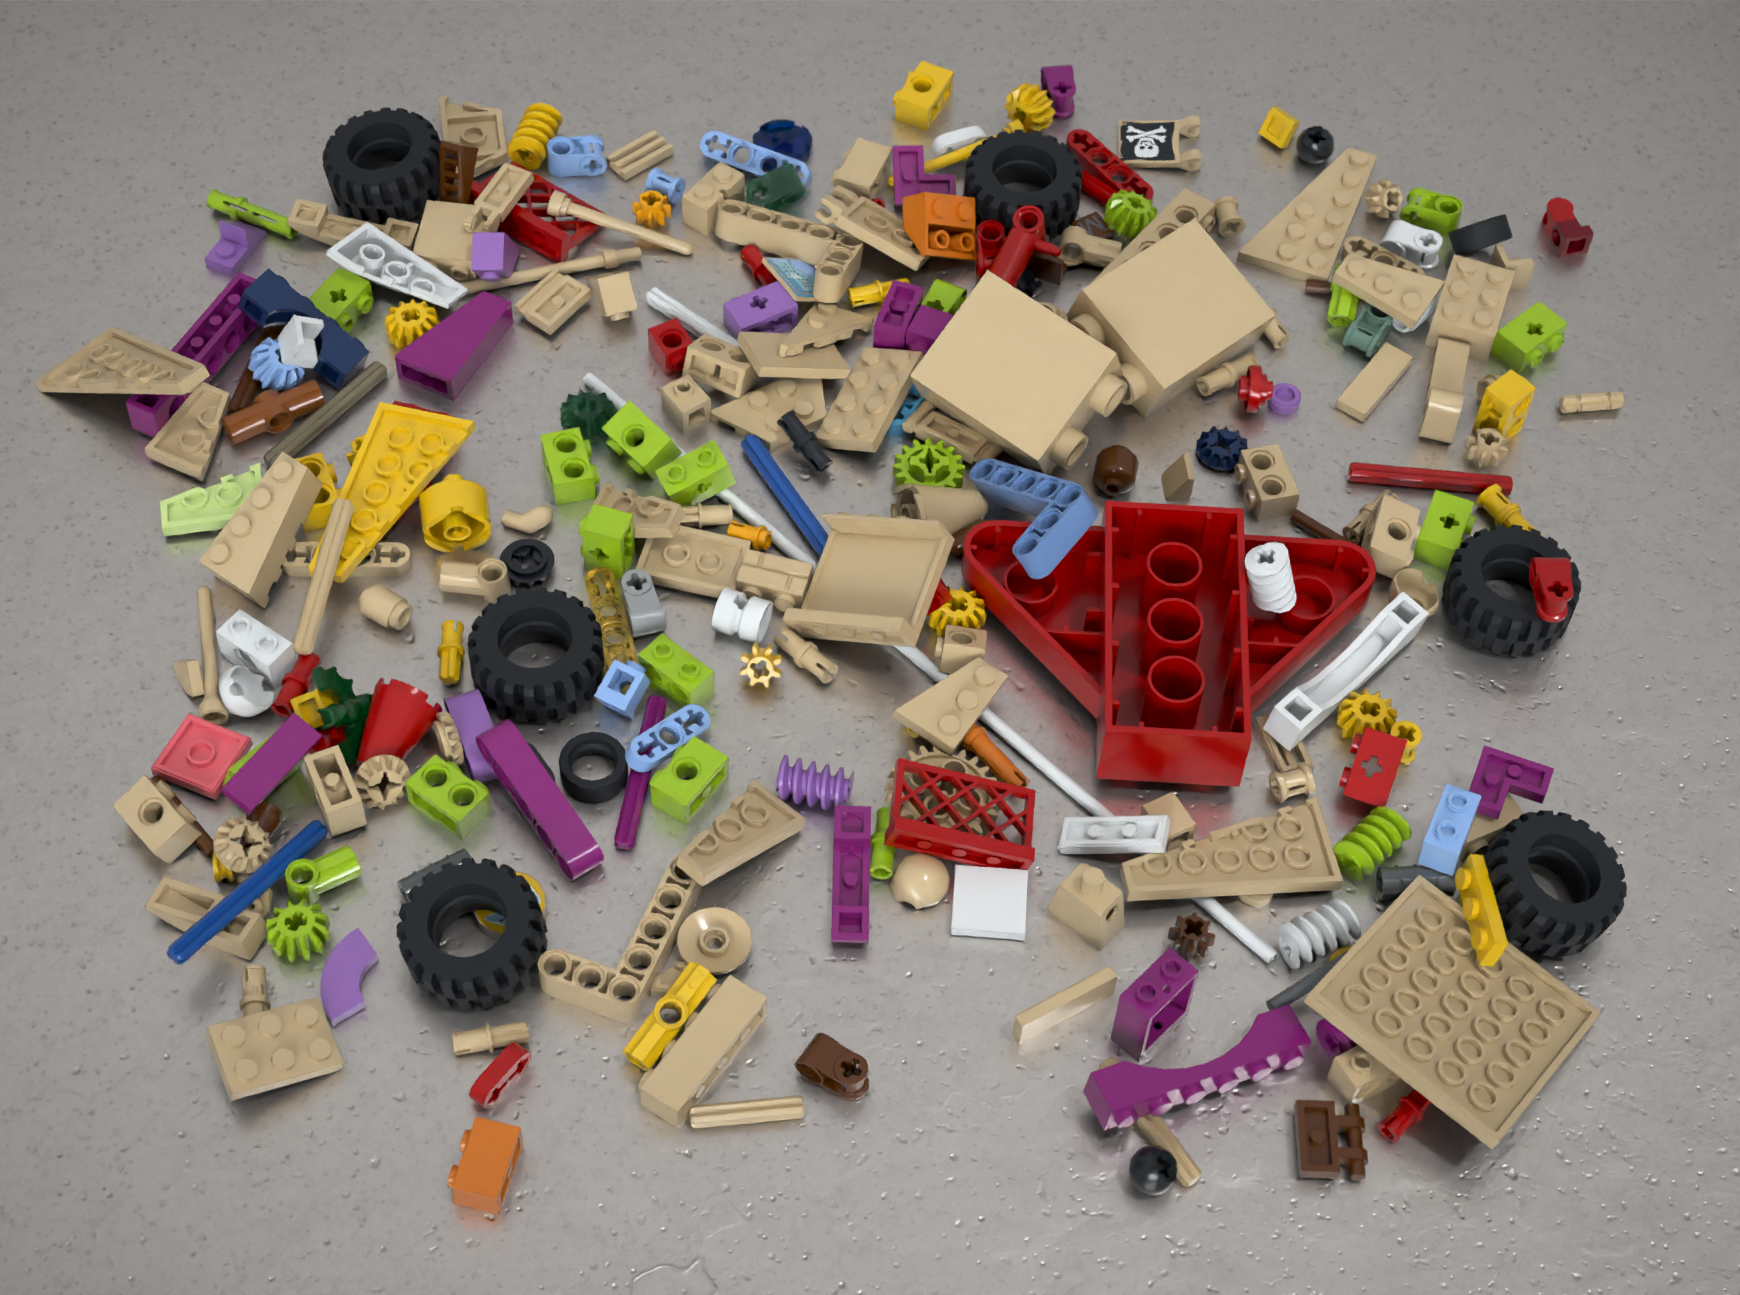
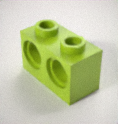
M580 428L541 434L542 458L556 506L596 498L595 485L600 484L599 473L596 464L590 465L589 459H592L589 439L583 440Z
M663 633L638 654V664L646 669L644 674L651 681L649 686L681 709L689 704L702 707L715 695L714 671Z
M436 754L405 782L409 803L460 840H464L492 812L490 792L487 787L478 780L472 781L462 773L452 761L445 762ZM436 784H443L441 786L434 787V785ZM463 803H469L467 806H459Z

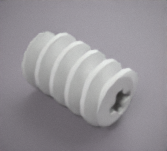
M1269 542L1252 548L1247 553L1244 561L1253 603L1265 611L1275 613L1290 611L1295 605L1297 596L1288 549L1283 543Z
M1332 899L1327 905H1319L1315 911L1309 910L1302 916L1294 917L1290 922L1281 923L1277 928V942L1288 966L1292 969H1298L1300 967V959L1304 963H1311L1313 960L1312 953L1316 957L1321 958L1325 955V948L1331 952L1336 951L1337 942L1346 946L1350 943V936L1354 940H1358L1361 937V926L1353 910L1344 901Z

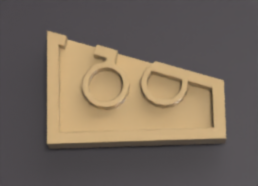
M1351 253L1346 256L1331 279L1335 284L1411 329H1414L1445 283L1443 280Z
M604 482L593 505L598 504L633 514L634 538H673L685 515L681 504L655 496L647 498L637 496L635 490L628 488L624 491L617 490L613 484Z

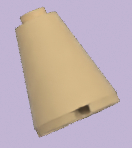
M906 483L898 485L894 489L893 495L898 494L897 503L891 504L890 509L891 518L905 516L910 519L925 520L926 518L938 519L944 523L945 528L953 535L978 519L983 521L988 511V505L985 497L977 490Z

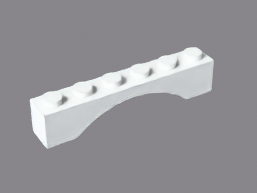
M1405 592L1400 593L1330 665L1308 682L1293 689L1274 706L1263 729L1288 751L1293 749L1338 708L1343 699H1347L1351 691L1355 692L1418 634L1429 613Z

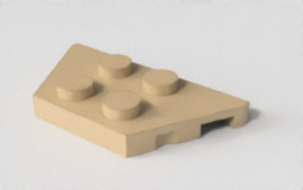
M438 96L443 140L478 148L473 178L508 162L501 109L488 106L481 107L476 103L465 101L462 106L448 102L447 96ZM454 179V185L458 186V180Z
M778 379L741 398L711 410V420L717 425L722 421L734 427L735 433L744 438L747 435H757L766 449H775L791 441L781 426L777 424V421L785 413L794 410L809 432L822 425L826 417L822 379Z

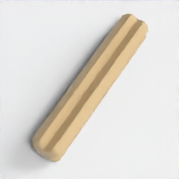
M795 1095L693 1105L689 1110L690 1124L692 1128L696 1129L799 1119L804 1116V1102L802 1096Z

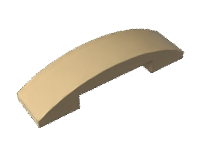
M298 198L287 220L288 225L293 229L331 246H334L367 222L329 214L328 205ZM388 218L386 225L368 222L409 250H411L419 230V224Z

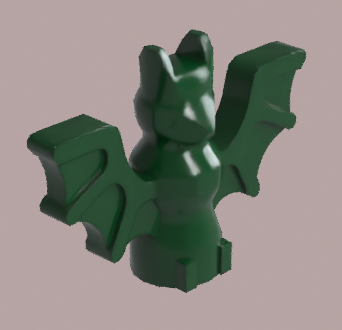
M321 666L312 669L318 690L320 692H328L338 700L337 704H330L325 708L317 710L324 724L323 729L335 728L341 725L347 726V734L338 745L346 764L354 763L358 755L365 727L364 721L367 719L373 694L364 693L356 696L352 690L353 679L342 678L335 666L329 669H323Z

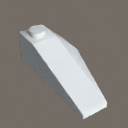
M368 222L332 246L326 253L328 257L363 279L447 309L465 296L468 291L467 288Z

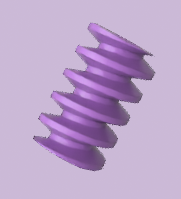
M784 755L778 770L776 791L779 790V797L783 801H787L791 794H793L794 803L801 804L805 797H807V803L810 807H815L818 801L821 800V807L824 810H829L833 803L838 806H847L852 793L854 771L849 779H845L844 768L840 767L835 776H832L830 765L826 764L821 773H818L815 761H812L807 770L803 769L802 758H798L793 767L789 766L788 755Z

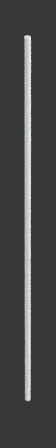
M592 372L584 376L583 383L616 411H619L627 403ZM677 445V447L681 450L682 453L676 459L687 454L683 449H681ZM727 488L716 494L726 504H731L732 509L752 526H766L767 530L772 532V543L789 558L813 564L814 575L818 564L734 492ZM894 646L935 682L938 683L949 676L947 673L939 672V666L916 646L915 648ZM988 707L979 718L1094 817L1115 816ZM1138 853V854H1139L1140 856H1143V855H1146V854H1149V853ZM1191 898L1267 964H1271L1275 960L1278 953L1214 898Z

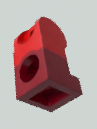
M1564 198L1550 199L1541 223L1558 257L1562 258L1588 253L1594 235L1591 227L1579 224L1573 214L1574 207L1570 201Z

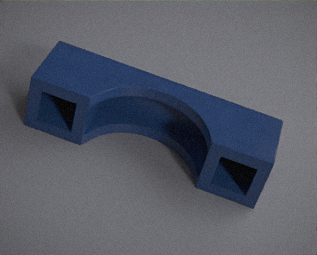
M268 268L242 293L238 309L263 329L274 325H287L294 315L323 320L324 328L314 339L318 359L314 371L338 391L364 367L370 352L365 348L364 344L344 331L335 319L327 317L316 308L308 297L302 296L293 289L284 277L276 275Z

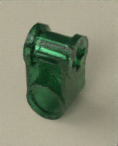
M789 163L751 180L747 185L745 203L774 210L801 199L807 191L794 165ZM758 193L761 197L765 196V198L761 199L759 196H754V194Z

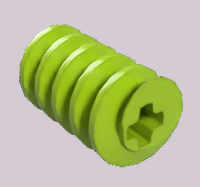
M1385 806L1374 808L1370 815L1364 817L1361 823L1354 826L1351 832L1343 836L1342 841L1337 842L1333 846L1340 871L1349 879L1362 882L1363 875H1371L1375 867H1379L1384 863V858L1391 857L1393 851L1402 846L1403 841L1411 838L1412 832L1407 821L1399 813Z

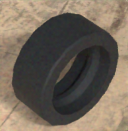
M1506 214L1495 216L1448 233L1454 254L1459 256L1498 244L1513 237Z
M588 732L572 738L562 748L559 757L562 786L570 796L583 802L597 803L607 801L616 796L626 785L628 776L625 748L616 738L606 733ZM592 754L604 755L612 759L615 765L610 775L593 781L576 776L573 773L572 767L578 759Z

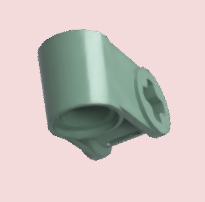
M1368 303L1357 319L1350 324L1342 344L1347 347L1352 345L1366 352V356L1372 359L1385 338L1389 335L1393 317Z

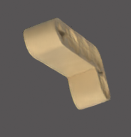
M1438 337L1431 365L1419 437L1446 443L1452 442L1464 400L1462 389L1470 344Z

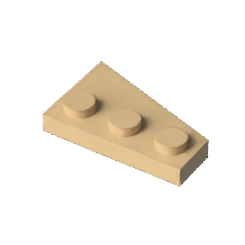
M202 381L201 386L190 394L145 447L146 456L203 481L223 426L221 418L225 417L229 410L230 393Z
M978 657L894 710L892 718L952 756L1005 684L1008 675Z

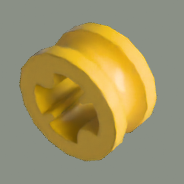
M213 851L215 882L221 883L225 878L229 879L230 882H235L236 872L225 867L217 858L215 851Z

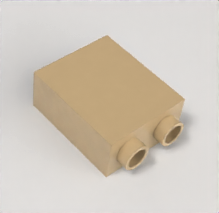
M1195 218L1083 288L1067 313L1069 323L1117 353L1123 372L1120 379L1127 383L1126 392L1120 402L1125 405L1132 404L1143 418L1198 383V377L1216 370L1219 364L1231 361L1252 347L1276 316Z
M989 270L986 271L910 375L921 397L966 427L984 436L990 443L998 445L1004 452L1031 470L1047 475L1051 474L1056 465L1064 470H1069L1078 461L1088 443V436L1081 433L1083 428L1095 412L1104 417L1109 416L1118 406L1127 389V383L1120 379L1123 372L1116 352Z

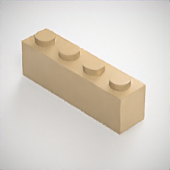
M729 975L722 985L716 984L707 997V1004L700 1013L696 1011L689 1017L681 1037L677 1041L672 1040L663 1051L661 1062L655 1069H648L640 1080L641 1105L678 1129L690 1115V1107L698 1105L767 1016V997L732 975Z

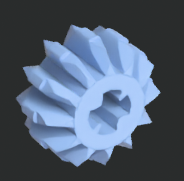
M268 337L251 352L248 369L254 372L253 380H260L262 382V389L268 386L271 390L284 392L298 385L304 378L305 367L282 364L278 338L273 340Z

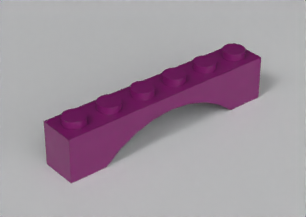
M1288 1004L1257 1015L1250 1030L1243 1039L1227 1053L1210 1062L1188 1068L1161 1069L1123 1061L1091 1072L1083 1093L1103 1130L1115 1126L1125 1128L1143 1116L1152 1114V1116L1162 1115L1177 1104L1183 1102L1188 1105L1196 1103L1208 1093L1217 1090L1220 1093L1227 1092L1237 1086L1238 1083L1248 1079L1252 1081L1261 1080L1273 1070L1282 1067L1286 1070L1292 1069L1303 1062L1304 1055L1312 1041L1292 1007Z

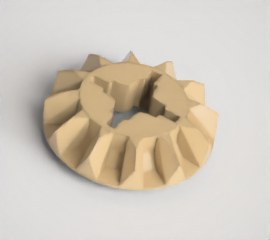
M447 711L436 713L437 721L433 722L442 757L445 762L452 761L457 766H461L464 761L463 748L454 720Z
M378 755L368 759L359 767L354 776V783L362 802L369 809L373 806L384 810L387 805H398L399 799L407 795L405 782L411 777L408 766L402 759L393 755ZM383 772H385L389 782L392 783L386 784L384 792L381 793L378 785L375 784L381 783Z
M245 815L234 819L230 817L217 828L213 838L214 851L219 861L228 869L242 874L256 871L269 859L273 848L268 840L269 832H264L259 827V821L252 822L247 820ZM242 835L245 837L246 843L252 844L246 850V853L243 851L242 845L236 843Z

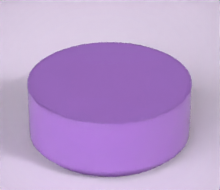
M1276 384L1273 386L1272 399L1267 400L1268 406L1277 414H1293L1299 408L1301 393L1298 388L1291 384Z

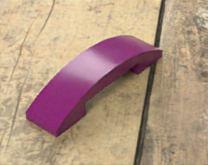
M835 805L831 942H869L871 806Z

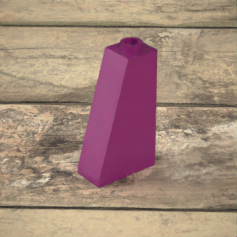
M485 291L478 294L397 353L395 362L398 379L455 401L513 325L511 302L501 296H495Z

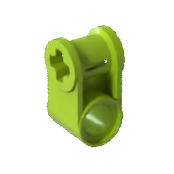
M1421 187L1412 188L1407 195L1408 203L1401 209L1399 214L1400 220L1427 230H1433L1445 237L1449 236V232L1458 229L1463 209L1462 201L1459 198L1429 191ZM1419 196H1421L1420 202L1418 204L1417 199ZM1415 212H1417L1416 219H1413Z
M937 278L921 305L955 315L966 300L967 290Z

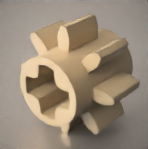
M1379 179L1378 184L1368 185L1369 190L1364 197L1366 205L1369 207L1368 213H1377V218H1388L1389 213L1399 212L1398 208L1404 199L1399 190V184H1391L1390 179Z
M1478 428L1475 437L1469 436L1465 446L1469 450L1467 459H1471L1480 468L1491 466L1496 468L1498 460H1504L1508 448L1504 446L1506 437H1502L1493 428L1482 430Z

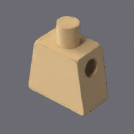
M1081 863L1061 882L1047 907L1050 912L1100 951L1125 926L1122 891L1105 878L1102 870L1090 867L1086 863Z

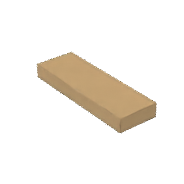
M1386 342L1340 395L1335 407L1363 422L1410 367L1413 356Z
M1107 966L1020 1012L1015 1016L1013 1036L1019 1044H1022L1114 994L1118 976L1111 966Z

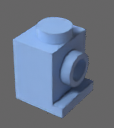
M614 659L594 697L602 706L633 720L635 716L634 711L651 681L644 674L646 669L630 660H627L626 664ZM626 685H631L627 693L622 694V689Z

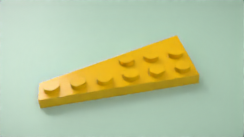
M379 402L338 497L350 500L354 509L334 574V582L343 583L474 432L476 429L474 421ZM325 530L322 534V537L319 541V544L308 567V572L311 577L313 575V571L316 565Z

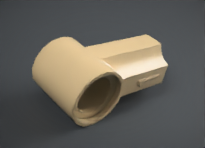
M1070 226L1061 234L1058 247L1061 248L1062 252L1058 258L1063 259L1064 264L1068 266L1085 263L1106 268L1120 254L1122 243L1091 236L1079 226ZM1069 244H1074L1077 248L1070 247Z
M487 559L480 564L453 561L442 563L439 582L441 591L481 595L486 602L492 604L497 603L498 597L506 593L509 596L511 594L507 567L499 559Z

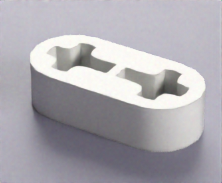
M970 126L938 136L932 142L931 150L937 158L988 138L981 126Z

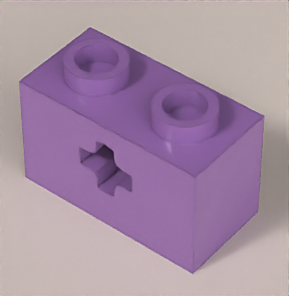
M779 281L762 286L755 291L723 303V325L736 340L738 339L739 332L784 333L794 329L798 324V305Z

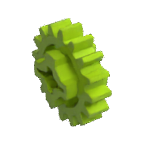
M926 438L925 444L922 445L917 440H913V448L904 445L902 446V454L895 455L892 477H895V486L910 483L962 488L965 465H962L963 457L962 455H954V446H950L947 449L943 448L944 441L942 440L936 445L932 444L930 438Z

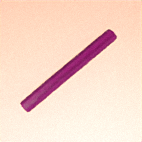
M656 695L648 697L639 735L664 720L667 707L666 698ZM650 746L649 749L643 753L638 752L640 756H649L653 748ZM632 768L630 770L614 836V845L618 849L630 850L634 846L651 770L648 772H638Z

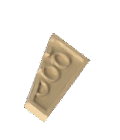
M754 779L748 785L747 791L743 795L739 794L731 802L730 808L724 814L720 813L713 820L712 826L707 831L703 830L679 853L676 866L701 886H704L803 830L805 818Z

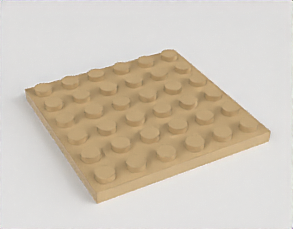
M1418 875L1311 990L1304 1000V1003L1492 1150L1601 1014L1599 1010L1509 942V945L1493 967L1480 966L1476 952L1471 946V934L1467 919L1463 916V907L1421 875Z

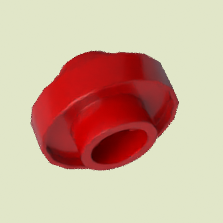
M1249 365L1247 374L1240 375L1237 398L1238 401H1244V411L1246 413H1257L1259 406H1264L1266 400L1272 399L1273 381L1267 379V374H1262L1261 366Z

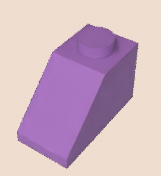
M473 232L471 270L478 277H481L482 281L499 282L501 277H511L519 255V247L504 232Z

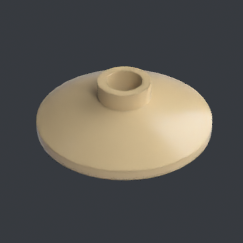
M709 907L692 913L684 920L678 931L677 947L680 956L687 965L690 961H693L705 967L712 975L724 974L736 969L747 959L752 947V934L747 922L736 912L722 907ZM712 944L721 946L719 949H710L708 947Z

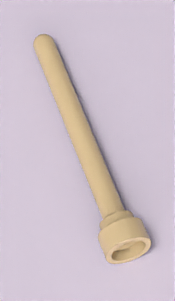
M554 190L547 208V214L558 218L561 215L565 217L571 215L684 255H690L693 252V246L688 242L572 203V199L567 198V194Z
M201 586L197 590L205 698L199 705V718L222 726L228 721L229 716L228 710L219 696L211 591L207 586Z

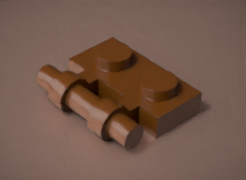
M1295 1101L1294 1118L1299 1177L1338 1179L1341 1172L1340 1164H1345L1350 1169L1351 1180L1360 1181L1366 1178L1365 1166L1368 1164V1153L1363 1148L1362 1134L1365 1133V1121L1363 1117H1360L1358 1104H1346L1344 1106L1345 1115H1336L1334 1101ZM1337 1132L1347 1135V1147H1338Z

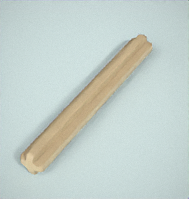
M337 498L332 506L293 640V649L297 654L310 655L313 651L354 509L351 501L348 499Z

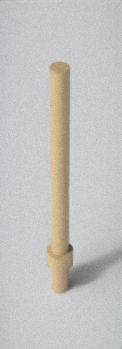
M639 246L618 251L612 248L602 250V254L512 272L511 277H501L499 282H486L477 279L459 284L468 289L466 294L468 295L544 279L555 268L562 275L603 266L605 269L618 267V263L642 259V254Z

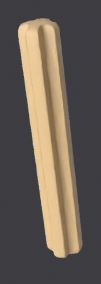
M1110 1057L1099 1065V1069L1117 1064L1119 1061L1114 1057ZM1152 1114L1138 1118L1136 1123L1150 1142L1155 1146H1161L1168 1150L1176 1159L1177 1178L1186 1187L1196 1183L1201 1178L1202 1172L1162 1118L1160 1116H1152Z

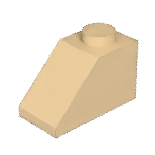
M612 271L586 278L601 316H610L611 321L630 317L629 311L637 309L628 271Z

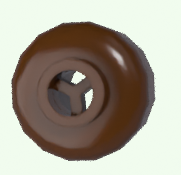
M1113 445L1101 450L1097 455L1093 480L1095 485L1109 495L1129 492L1135 485L1139 462L1136 455L1127 447L1121 445Z

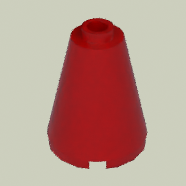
M380 678L374 688L356 758V765L360 767L365 761L378 755H393L404 760L432 728L433 722L437 721L436 713L443 712L440 704L436 702L434 707L426 702L429 695L410 684L396 679H391L389 684H384V678ZM383 772L382 779H388L385 772Z

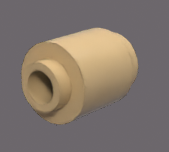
M380 584L367 587L359 598L361 614L388 629H403L413 613V607L408 604L407 599Z

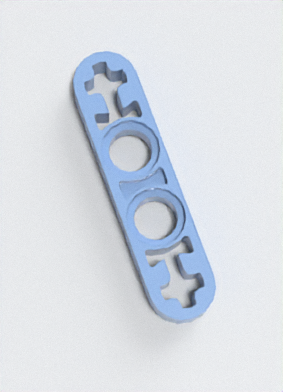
M719 131L707 132L700 141V148L703 154L717 163L721 161L734 169L795 191L805 190L812 182V172L809 167L794 158ZM718 139V142L723 147L728 148V153L726 154L719 149H715L712 153V149L709 148L710 142L716 143ZM741 148L749 149L750 157L748 161L742 164L735 161L736 152ZM768 158H775L778 163L776 170L770 174L764 173L762 170L764 161ZM785 167L794 173L801 169L800 172L804 175V178L797 179L794 183V179L784 173Z

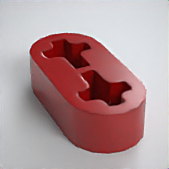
M517 1042L510 1043L476 1079L469 1092V1097L484 1109L491 1108L527 1069L532 1059L531 1052Z

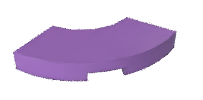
M359 928L350 932L336 945L323 969L321 998L325 1013L332 1026L337 1025L366 1007L361 994V982L368 969L379 961L377 953Z

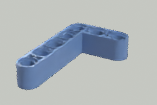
M990 458L977 462L970 470V479L987 502L1037 517L1015 542L1012 549L1014 556L1032 579H1041L1050 574L1098 517L1096 506L1078 483Z

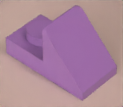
M218 220L221 238L204 258L206 267L234 277L267 236L266 231L239 221Z

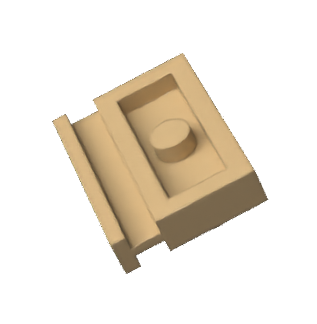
M555 268L514 305L515 314L525 316L526 321L551 335L592 298L591 288L567 274L563 276Z

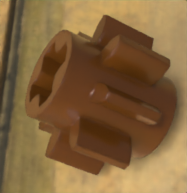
M1193 913L1185 918L1178 915L1175 927L1169 928L1167 939L1175 941L1172 949L1186 957L1187 961H1190L1191 958L1198 955L1205 958L1208 947L1214 944L1216 935L1208 933L1211 925L1210 920L1204 921L1196 913Z

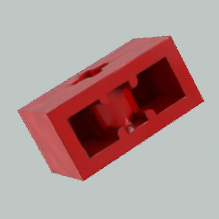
M1365 727L1363 734L1356 732L1350 749V753L1355 754L1356 757L1352 768L1345 766L1338 786L1345 789L1343 796L1374 807L1386 806L1407 740ZM1371 757L1378 759L1377 766L1382 768L1381 773L1374 772L1372 778L1365 776L1366 769L1361 767L1362 762H1369Z

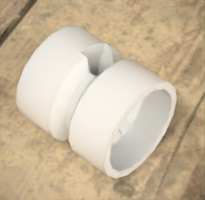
M726 587L717 600L712 617V629L730 636L738 632L740 639L760 644L770 625L773 603L756 596L748 600L745 593Z

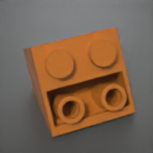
M922 192L903 197V229L923 256L968 261L976 260L975 198L933 192Z

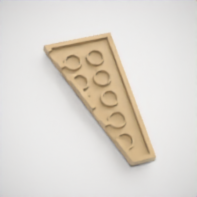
M1348 147L1238 251L1236 260L1303 281L1328 282L1375 167L1378 155Z
M111 326L39 377L34 383L40 392L184 395L197 390L201 386V382L208 378L210 374L204 364Z
M1317 796L1306 799L1305 804L1295 808H1291L1290 805L1280 808L1277 814L1266 818L1257 816L1210 832L1208 838L1196 842L1193 839L1181 842L1180 847L1165 853H1149L1123 862L1120 868V876L1127 901L1340 890L1343 883Z

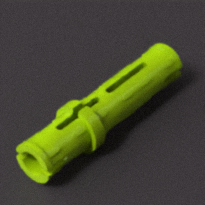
M213 189L208 195L207 207L230 215L232 220L239 222L244 220L287 236L290 239H294L298 233L297 230L288 225V217L249 203L245 197L238 196L236 198L219 192L216 189ZM230 205L239 207V208H241V209H243V210H246L247 212L238 210V209H236V208H234V207H230ZM259 216L271 219L273 221H276L277 223H273L268 220L262 219Z

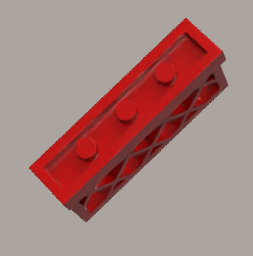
M512 161V162L509 163V164H511V165H514V166H516V167H519V168H522V169H524V170L529 171L528 169L522 167L521 165L515 163L514 161ZM496 173L481 183L473 180L469 198L470 205H474L476 199ZM533 173L534 181L517 202L527 203V208H522L516 204L504 221L500 222L498 230L556 263L565 262L568 260L569 250L603 226L589 221H578L577 217L567 215V217H573V221H556L555 216L547 214L548 207L532 208V203H549L553 191L557 190L567 194V198L572 199V203L601 213L604 212ZM530 190H543L547 194H530ZM540 217H551V221H545ZM564 231H575V233L570 236Z
M898 758L895 762L889 827L885 831L884 845L979 867L1028 870L1035 860V848L1031 846L1036 790ZM904 771L917 774L924 784L913 791L904 780ZM941 780L951 782L958 793L947 799L936 784ZM976 788L985 790L993 801L982 807L970 792ZM927 789L940 803L930 811L917 797V795ZM1010 796L1025 799L1024 811L1016 815L1005 802V799ZM961 797L964 798L974 811V813L964 819L952 805ZM910 801L921 816L916 820L900 817V809L903 804ZM996 805L1008 819L1007 822L999 827L986 813V811ZM944 809L955 822V825L950 828L942 827L933 815ZM979 817L990 833L985 836L977 835L972 831L968 823ZM1013 825L1022 836L1021 845L1009 842L1002 831Z

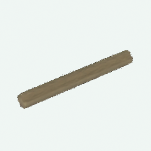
M374 361L263 456L265 465L270 468L282 452L290 457L296 455L387 376V368L379 361Z

